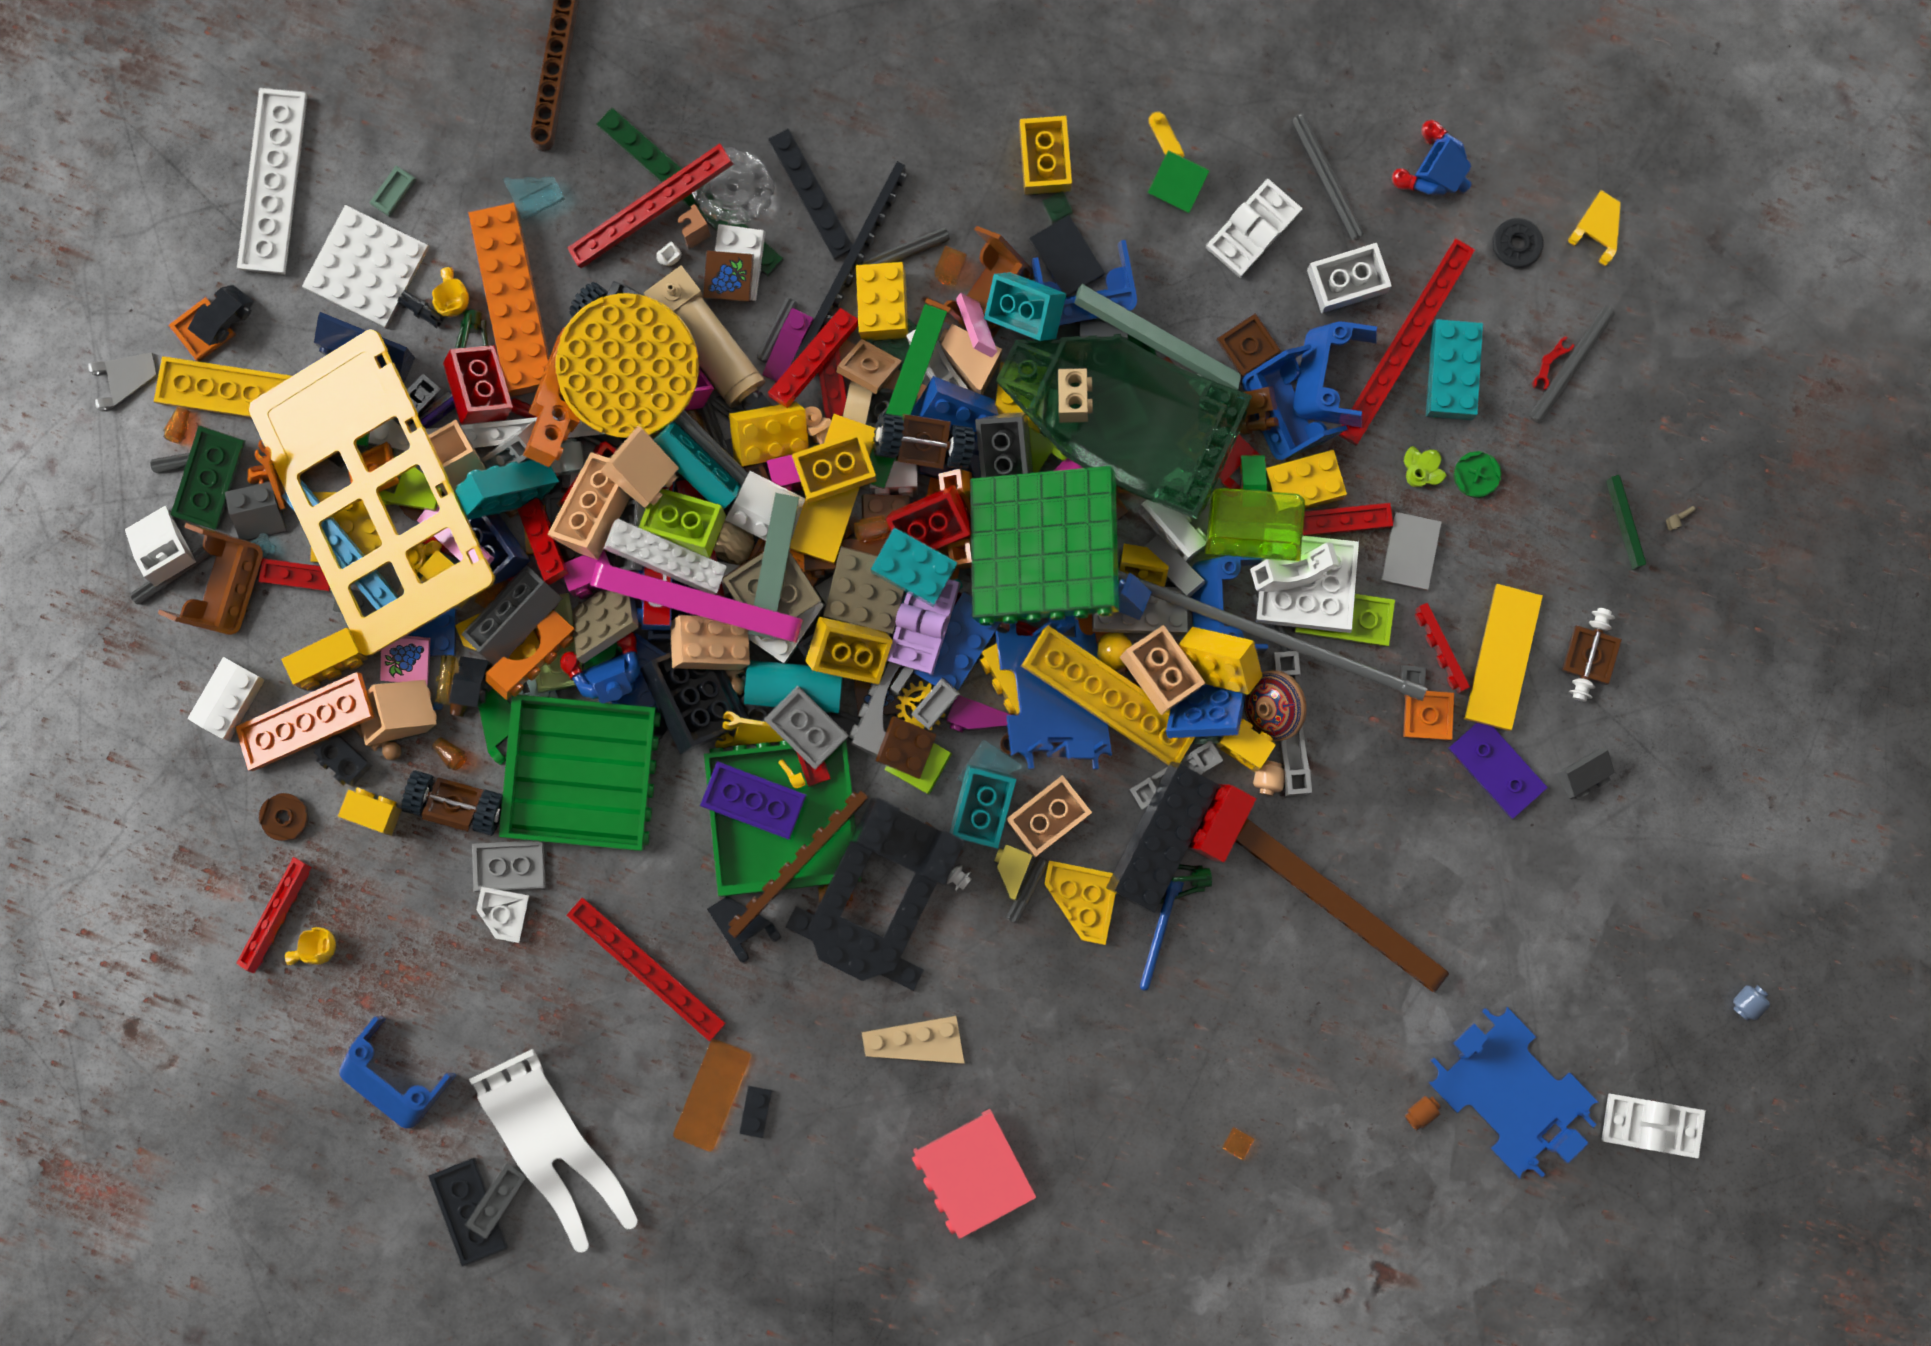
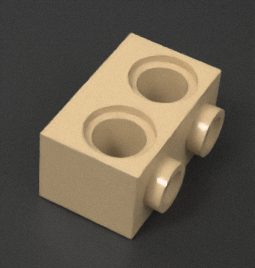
M1058 369L1059 422H1088V413H1092V399H1088L1087 392L1092 391V377H1087V369ZM1074 382H1078L1081 384L1078 387L1070 386V384ZM1073 404L1081 405L1078 409H1073L1070 406Z

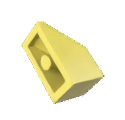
M1005 845L1004 849L999 848L994 861L998 862L997 870L1010 899L1015 901L1032 855Z

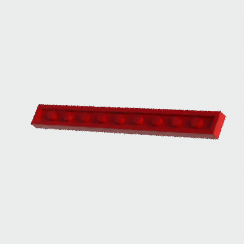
M1457 238L1454 239L1351 409L1362 411V426L1346 425L1348 430L1338 436L1357 446L1473 255L1474 248Z

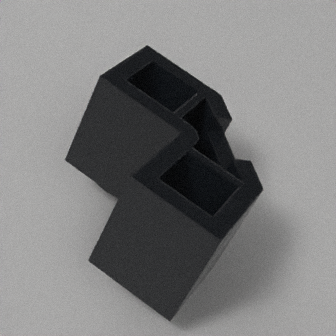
M233 284L221 287L214 294L216 299L209 306L203 304L197 310L187 328L209 346L222 343L229 335L228 329L231 324L241 320L244 321L251 314L250 308L254 301Z
M460 656L458 662L459 672L455 673L452 679L449 703L482 707V703H486L488 690L484 689L485 684H488L486 682V673L493 667L492 663L488 660Z

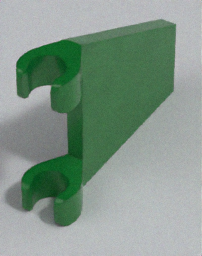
M493 688L487 693L486 703H482L479 711L488 753L496 763L501 765L506 761V758L497 746L508 738L511 704Z

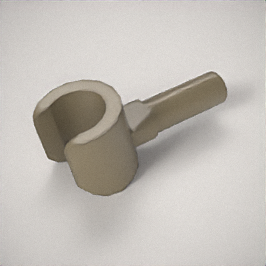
M1692 506L1682 513L1667 518L1668 529L1674 530L1682 527L1680 519L1695 512L1696 508Z

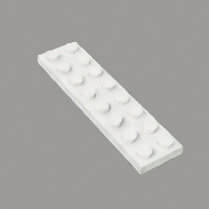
M259 88L237 269L239 271L282 275L286 273L307 103L306 92Z

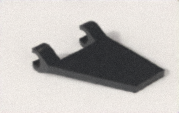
M728 896L707 909L738 960L742 963L747 961L749 956L741 944L763 929L766 930L774 942L781 938L774 924L760 915L737 938H734L728 932L731 928L728 924L736 915L742 916L748 909Z

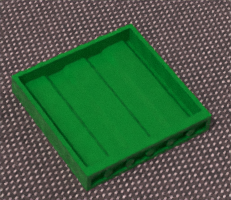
M518 694L515 697L512 695L499 837L644 850L645 845H649L650 831H646L647 822H651L652 808L648 807L649 798H653L654 784H651V774L656 773L657 761L653 760L654 750H658L659 736H655L656 727H660L661 713L657 712L658 707L607 702L601 704L596 701Z

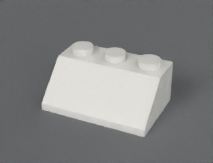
M750 471L734 499L725 520L766 541L775 493L799 497V503L793 529L794 534L805 498Z
M1160 490L1141 504L1138 513L1157 535L1159 534L1188 562L1206 547L1207 542L1205 540L1207 537L1199 528L1195 530L1190 524L1191 519L1183 510L1180 512L1174 506L1176 502L1169 493L1164 494Z
M223 657L187 719L230 742L236 731L235 727L240 725L265 679Z

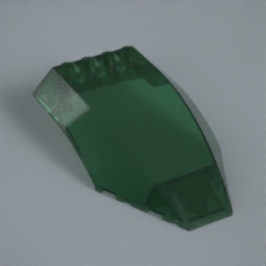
M1114 334V336L1097 337V335H1090L1085 338L1080 336L1061 337L1059 340L1043 341L1037 339L1034 341L1026 339L1015 340L996 379V382L1066 458L1083 468L1111 466L1115 472L1116 486L1196 519L1206 508L1242 429L1252 396L1178 367L1121 336V334ZM1058 369H1087V377H1092V391L1087 392L1088 399H1092V413H1088V422H1059ZM1078 382L1070 384V386L1072 387H1078L1081 385ZM1073 404L1070 407L1073 409H1078L1081 407V405Z

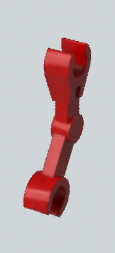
M1568 337L1561 338L1554 349L1542 357L1539 375L1532 382L1533 388L1537 386V380L1544 382L1542 391L1549 386L1547 375L1550 364L1557 357L1569 353L1574 347V344L1568 349L1562 346V342Z

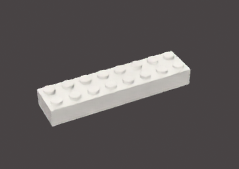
M620 519L614 521L604 546L605 550L713 595L717 593L727 567Z

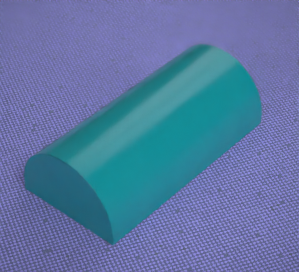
M675 421L666 426L654 439V442L679 467L677 472L709 502L719 504L724 509L736 498L741 485Z
M750 660L746 673L744 704L777 707L798 685L822 710L839 713L844 677L813 671L808 665Z

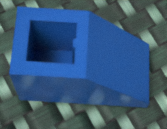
M1131 573L1128 574L1126 581L1121 579L1119 583V612L1140 621L1152 592Z

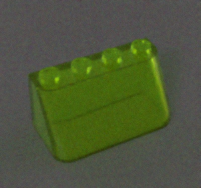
M1228 488L1214 490L1210 498L1205 554L1301 561L1305 499L1301 495L1294 493Z

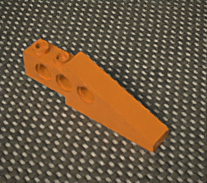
M565 327L556 339L529 411L530 414L537 416L523 454V456L550 467L554 460L558 461L564 450L563 447H560L562 441L565 442L569 433L573 432L580 422V419L573 413L567 403L561 399L563 396L556 374V354L560 337Z

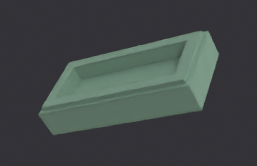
M395 166L369 203L390 217L416 182V179L398 166Z

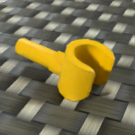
M783 759L778 762L786 772L794 788L806 785L801 772L794 775Z

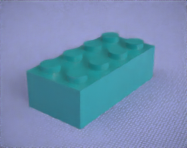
M1436 319L1431 329L1426 417L1473 420L1477 416L1483 323Z
M528 459L522 463L514 461L503 467L495 465L483 471L479 469L473 470L466 475L467 478L462 483L456 486L454 492L467 519L470 520L518 509L535 498L542 500L559 480L551 465L548 467Z

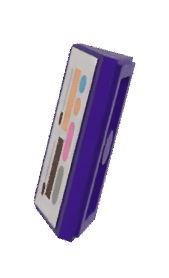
M449 391L419 416L421 424L425 429H429L456 408L452 393Z

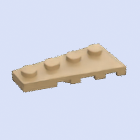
M956 1016L862 1032L865 1055L869 1057L964 1063Z

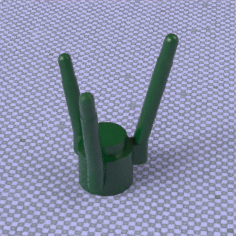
M465 310L463 312V320H461V328L455 349L460 347L466 348L468 334L477 333L478 329H481L483 346H489L486 332L487 321L482 320L481 312L476 310Z
M1179 864L1177 869L1194 872H1190V876L1172 878V882L1191 881V885L1196 886L1179 892L1175 899L1196 892H1205V887H1212L1210 868H1203L1202 865ZM1162 898L1159 904L1164 903L1165 898Z

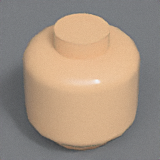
M1266 760L1261 769L1255 772L1253 784L1256 788L1260 789V794L1273 796L1274 792L1283 791L1285 783L1283 764Z

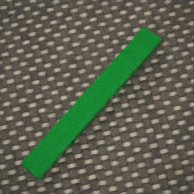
M927 304L924 305L886 414L901 417L903 414L911 415L947 311ZM873 449L870 461L876 475V481L869 484L885 489L895 459L875 456Z

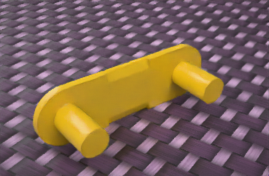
M1161 112L1151 114L1149 124L1164 154L1166 155L1167 151L1170 150L1184 157V152L1165 115Z

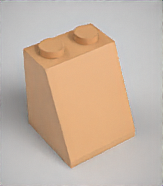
M952 324L949 330L944 329L939 339L940 346L947 360L967 388L983 395L1002 359V349L996 346L997 353L993 357H989L973 348L967 331Z
M457 420L428 435L453 491L456 490L458 484L467 478L466 475L476 469L480 471L487 470ZM441 484L440 488L445 495H448L444 484Z
M638 425L601 469V472L646 508L649 503L654 506L663 494L659 491L664 485L669 488L676 480L677 476L674 473L679 467Z
M426 680L374 684L367 690L375 718L360 724L366 746L426 733L437 724V716L432 707L431 692L427 688Z

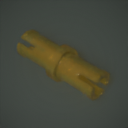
M441 655L439 676H436L438 687L435 703L451 704L449 699L456 661L454 656L447 655L446 657V655Z

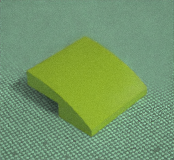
M933 743L920 779L886 766L885 771L929 795L952 753Z

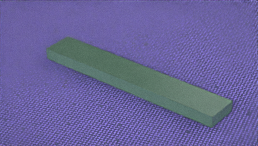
M775 493L754 606L778 612L799 497ZM752 630L748 632L751 635L773 638V636Z

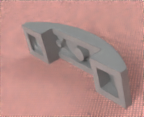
M1209 741L1183 757L1180 763L1199 774H1203L1221 763L1223 759L1212 741ZM1168 767L1130 789L1141 809L1148 807Z

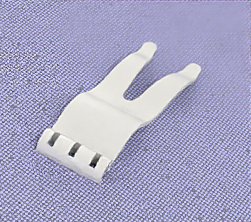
M531 1049L469 1080L478 1093L477 1098L482 1108L498 1130L520 1169L552 1205L565 1228L573 1248L577 1252H584L589 1248V1242L575 1203L564 1182L553 1168L555 1160L563 1159L581 1174L605 1199L626 1229L634 1228L638 1223V1219L615 1175L577 1130L562 1102L543 1074L542 1065L535 1051ZM525 1059L528 1060L532 1069L529 1073H527L522 1062ZM504 1069L508 1070L512 1079L508 1083L502 1072ZM485 1078L488 1080L491 1087V1091L487 1092L482 1082V1080Z

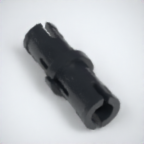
M407 290L401 293L408 301L399 296L397 302L414 312L413 315L415 317L423 318L435 328L441 325V323L433 318L435 317L443 322L445 316L440 315L429 307L426 301H420Z

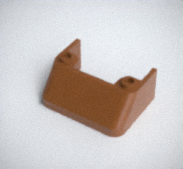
M976 226L974 230L986 242L980 252V262L985 269L967 296L980 303L985 316L994 274L1011 272L1029 280L1033 279L1034 274L1030 265L1002 235ZM928 298L925 300L927 305L947 311L944 322L950 326L954 324L967 331L957 301L949 300L943 305ZM986 320L992 338H994L1001 325Z
M186 523L185 528L205 535L203 548L207 553L216 556L203 600L190 599L186 601L180 614L159 609L158 614L176 622L228 635L235 634L239 631L263 557L262 549L259 545Z

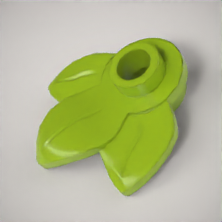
M1414 446L1407 450L1404 456V464L1408 469L1406 471V479L1409 485L1413 487H1422L1426 484L1438 485L1445 479L1446 473L1438 468L1441 463L1439 451L1427 450L1421 454ZM1415 472L1420 474L1421 477H1417Z

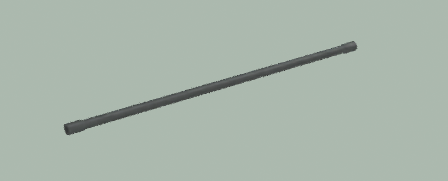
M1118 570V583H1120L1121 579L1126 581L1128 574ZM1136 577L1152 592L1151 596L1423 701L1427 687L1392 676Z

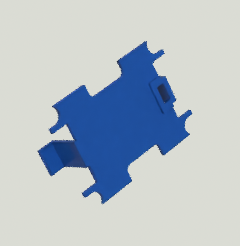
M1065 616L1063 620H1051L1049 618V621L1036 630L1032 636H1017L1015 624H1010V629L1007 633H1001L996 630L1000 670L1012 671L1015 674L1020 709L1019 715L1006 716L1011 756L1015 753L1024 755L1027 759L1028 769H1034L1032 753L1034 751L1047 752V757L1092 759L1093 770H1098L1099 755L1107 754L1112 756L1108 724L1021 666L1039 635L1048 625L1062 635L1074 626L1075 637L1066 638L1099 659L1095 633L1092 635L1084 634L1079 627V620L1074 618V616ZM1051 743H1062L1055 749L1051 745Z
M1506 1007L1505 1013L1501 1016H1494L1485 1008L1482 1012L1495 1026L1485 1035L1473 1023L1453 1043L1462 1052L1459 1055L1461 1059L1447 1071L1433 1058L1431 1062L1436 1066L1438 1076L1434 1081L1428 1083L1457 1113L1465 1105H1471L1499 1135V1140L1491 1149L1519 1179L1521 1174L1528 1169L1536 1171L1542 1178L1545 1173L1537 1166L1539 1161L1535 1157L1546 1148L1548 1151L1557 1152L1569 1163L1588 1142L1577 1130L1568 1129L1566 1126L1579 1115L1594 1128L1597 1124L1590 1118L1589 1109L1593 1104L1599 1102L1570 1072L1561 1080H1556L1528 1051V1044L1536 1036L1508 1007ZM1556 1124L1561 1131L1548 1143L1542 1135Z

